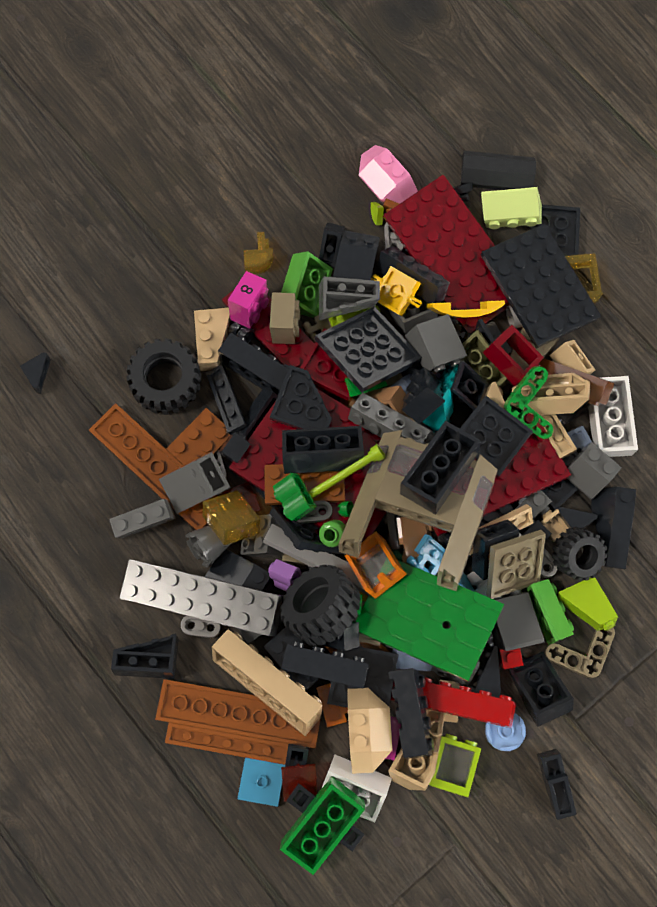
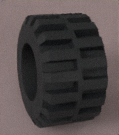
M573 527V529H566V533L562 532L559 539L556 538L555 542L557 543L552 547V550H554L552 558L555 559L553 563L559 571L579 581H582V579L585 581L589 580L590 577L594 578L597 572H601L602 565L604 566L606 563L604 559L607 558V553H605L607 547L599 535L584 528ZM583 546V553L581 557L576 561V554L578 550Z

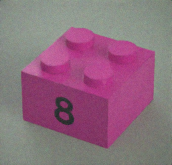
M248 271L245 272L228 299L230 320L249 329L253 323H257L261 310L265 309L269 302L266 279Z

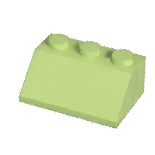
M537 187L481 192L483 215L487 228H515L521 225L535 226L542 223V204Z

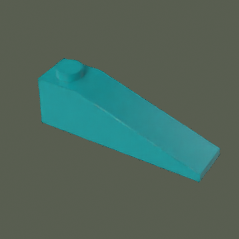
M449 365L443 371L439 379L442 382L443 389L441 391L444 393L442 398L445 399V402L423 421L434 432L438 431L445 421L451 422L450 417L453 413L455 393L451 391V387L458 371V365L455 367Z

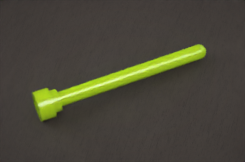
M376 444L370 448L368 455L311 489L308 493L314 498L370 462H380L385 459L384 452Z

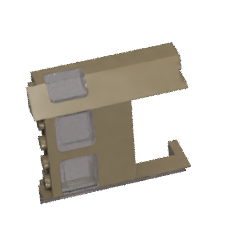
M402 430L383 433L379 446L386 458L380 462H371L339 541V552L359 558L361 542L375 508L451 532L438 569L437 585L457 591L492 492L498 469L480 455L478 461L474 460L435 515L400 494L402 480L428 444L416 442L412 438H403Z

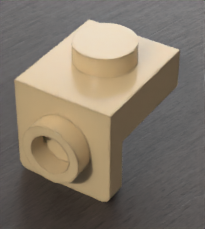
M558 509L554 512L549 510L542 516L543 520L541 521L552 533L549 537L553 542H555L556 538L559 539L561 537L560 534L562 532L566 533V529H568L567 525L558 515L560 513Z

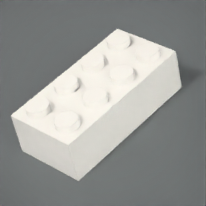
M603 377L601 379L615 384L607 405L600 403L599 406L590 404L588 407L592 442L609 457L632 456L638 450L629 377Z

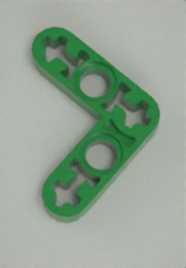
M534 366L507 398L504 408L530 428L536 436L547 439L553 434V426L528 406L529 402L548 378V372L545 368ZM536 371H542L540 373V375L542 376L541 379L536 378V375L534 374ZM530 379L531 381H533L535 379L533 383H536L537 385L534 386L533 384L529 383L528 380ZM525 385H529L531 388L528 396H523L521 393V389ZM517 402L516 406L523 411L519 413L514 409L511 410L510 404ZM527 413H532L534 416L531 423H525L524 416ZM539 423L543 427L546 426L547 432L541 433V429L535 425Z

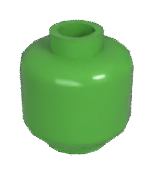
M331 520L324 523L319 530L321 542L328 547L339 546V541L346 525L340 520Z

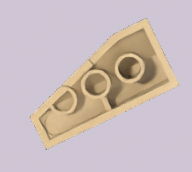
M426 709V716L430 717L431 729H428L429 737L433 738L434 750L431 751L432 756L405 759L401 748L389 769L391 781L409 790L425 791L436 771L445 713Z

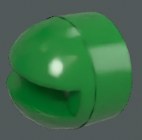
M341 502L338 505L340 508L338 513L342 517H350L354 507L353 502Z

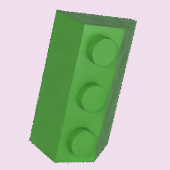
M308 251L293 254L281 293H295L296 300H299L301 315L314 318L319 315V284L323 277H331L333 268Z
M549 579L533 583L524 590L529 593L539 626L548 645L574 635L572 632L574 627L564 614L566 610L563 603L558 601L556 596L557 589L554 583H550Z

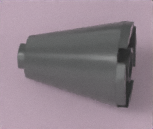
M228 518L194 530L185 535V538H189L186 541L194 557L197 560L201 558L203 561L201 565L207 568L241 534V525L236 519Z

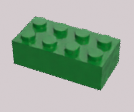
M331 776L304 813L301 814L283 837L280 850L314 875L364 812L365 801Z

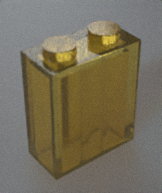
M238 490L203 501L202 516L223 545L259 534L260 518Z

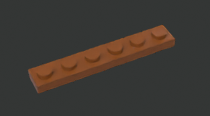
M170 722L165 739L167 744L284 765L288 750V744Z

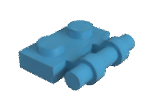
M425 534L414 550L419 556L417 559L409 556L407 563L412 567L436 575L446 549L430 535ZM426 561L430 564L428 569L424 567Z

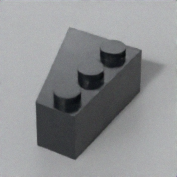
M425 367L411 375L409 379L411 382L406 388L407 394L403 398L402 411L418 424L422 423L445 402V399L442 398L444 393L441 391L443 389L441 380Z

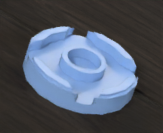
M514 713L511 728L486 723L485 735L488 742L494 748L500 751H511L522 744L526 736V727L522 718Z

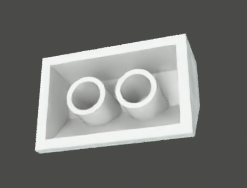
M334 755L323 786L333 776L365 801V810L360 817L375 823L387 796L392 778L376 771L373 773L352 774L351 761Z

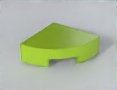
M371 202V215L375 225L383 224L384 207L377 202Z

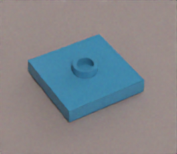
M245 758L238 800L278 807L285 765Z

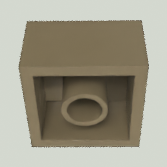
M272 292L270 314L272 343L295 344L296 337H299L298 320H300L301 310L299 309V300H296L295 293Z

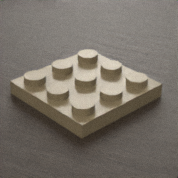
M542 530L491 546L486 590L487 597L494 599L540 582L546 536Z

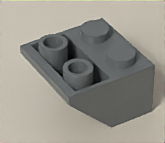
M270 514L245 517L240 555L270 559L283 558V552L263 543L271 524L280 527L275 523L274 518Z

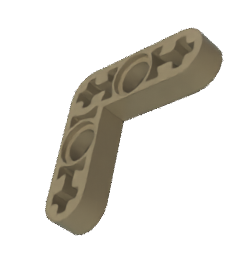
M614 628L607 630L610 635L605 636L603 642L596 641V639L600 640L603 633L595 630L586 656L559 644L547 646L544 654L550 662L586 678H595L601 673L615 635ZM595 645H600L603 648L602 656H596L593 653ZM556 648V652L560 655L566 652V655L563 657V663L560 662L562 658L559 656L552 658L549 650ZM571 655L575 656L578 660V664L575 667L570 666L567 662L568 657ZM590 657L594 660H600V663L595 662L593 668L596 672L589 674V669L586 668L592 665L593 660H590Z

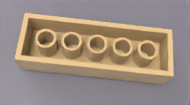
M228 629L212 646L213 661L304 736L320 720L323 707L320 699L315 695L310 696L305 692L306 689L299 682L294 683L289 679L290 676L284 670H278L273 666L274 663L268 657L263 658L258 654V650L251 644L247 645L237 632L232 633Z

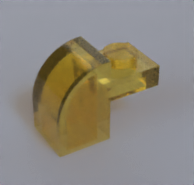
M257 232L258 249L243 250L245 272L260 274L268 270L273 263V248H269V238L265 239L264 232Z

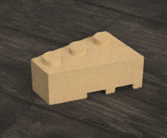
M229 308L194 311L197 357L200 371L212 370L221 363L218 349L224 343L229 333L232 321L230 320Z

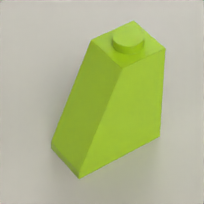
M590 577L589 580L579 582L558 593V601H561L566 608L597 631L602 629L606 631L615 626L618 616L595 577Z

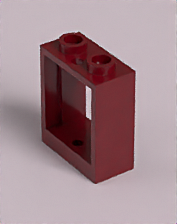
M513 325L508 327L482 352L514 386L524 378L532 367L541 366L539 362L544 358ZM505 341L528 364L525 370L501 347Z

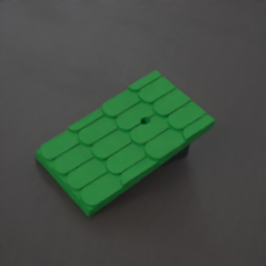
M388 558L381 570L386 575L395 569ZM398 561L407 575L376 599L369 594L361 610V615L356 619V622H359V633L468 682L504 604L458 585L457 591L437 585V576ZM442 624L447 625L449 629H444Z

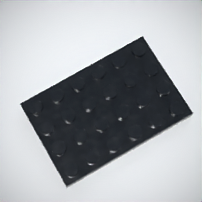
M545 224L481 252L482 259L535 348H539L600 319L601 314Z

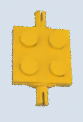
M390 266L383 278L376 274L372 276L377 280L373 278L371 280L380 281V299L378 303L398 315L403 316L410 304L416 308L420 307L417 303L422 304L421 300L414 297L421 283Z

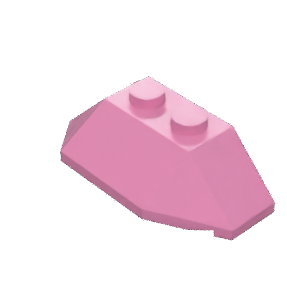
M374 145L361 155L359 177L381 202H385L387 198L400 204L418 192L411 175L387 148Z

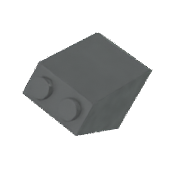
M449 314L417 324L404 336V339L422 357L421 365L430 372L434 370L435 373L441 372L449 365L455 367L467 356Z
M519 589L510 594L494 598V600L504 604L491 632L494 646L496 645L504 651H509L544 642L528 592Z

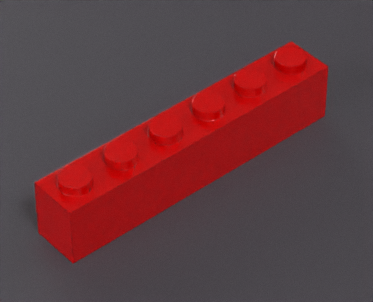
M425 678L423 694L428 699V708L426 709L502 727H512L516 703L511 701V697L500 695L499 698L492 697V693L480 690L479 693L471 692V688L460 686L459 689L452 688L450 683L440 681V684H434L432 679ZM391 693V700L395 701V698H393V695Z

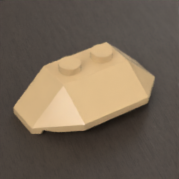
M575 373L548 375L546 382L529 402L528 406L539 415L574 413L589 400L590 381L583 379ZM530 379L528 380V382L533 384L534 386L537 385L536 383H533L535 379L533 381H531ZM518 385L512 387V392ZM525 385L521 389L523 396H528L531 392L529 385ZM516 402V403H511L512 406L517 407V406H516L517 402Z
M369 688L348 689V721L352 774L373 773L392 751L390 707Z

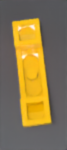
M505 301L480 302V309L451 310V303L427 304V308L441 315L449 314L450 317L466 318L489 314L505 305Z

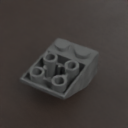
M212 452L159 479L177 514L230 488Z

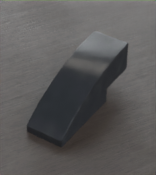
M557 749L538 753L540 769L556 819L560 820L577 815L561 753Z

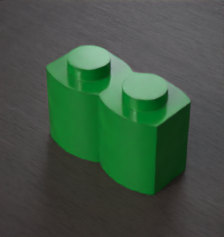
M290 473L273 486L274 497L282 503L283 513L291 521L300 520L316 508L314 500L298 474Z

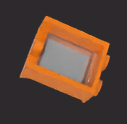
M377 532L368 536L361 543L359 558L345 555L363 589L375 599L407 575L386 540Z

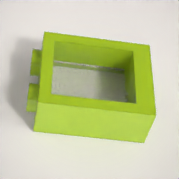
M446 734L445 737L441 736L436 771L429 786L469 797L481 748L476 747L477 743L465 740V743L457 741L458 737Z

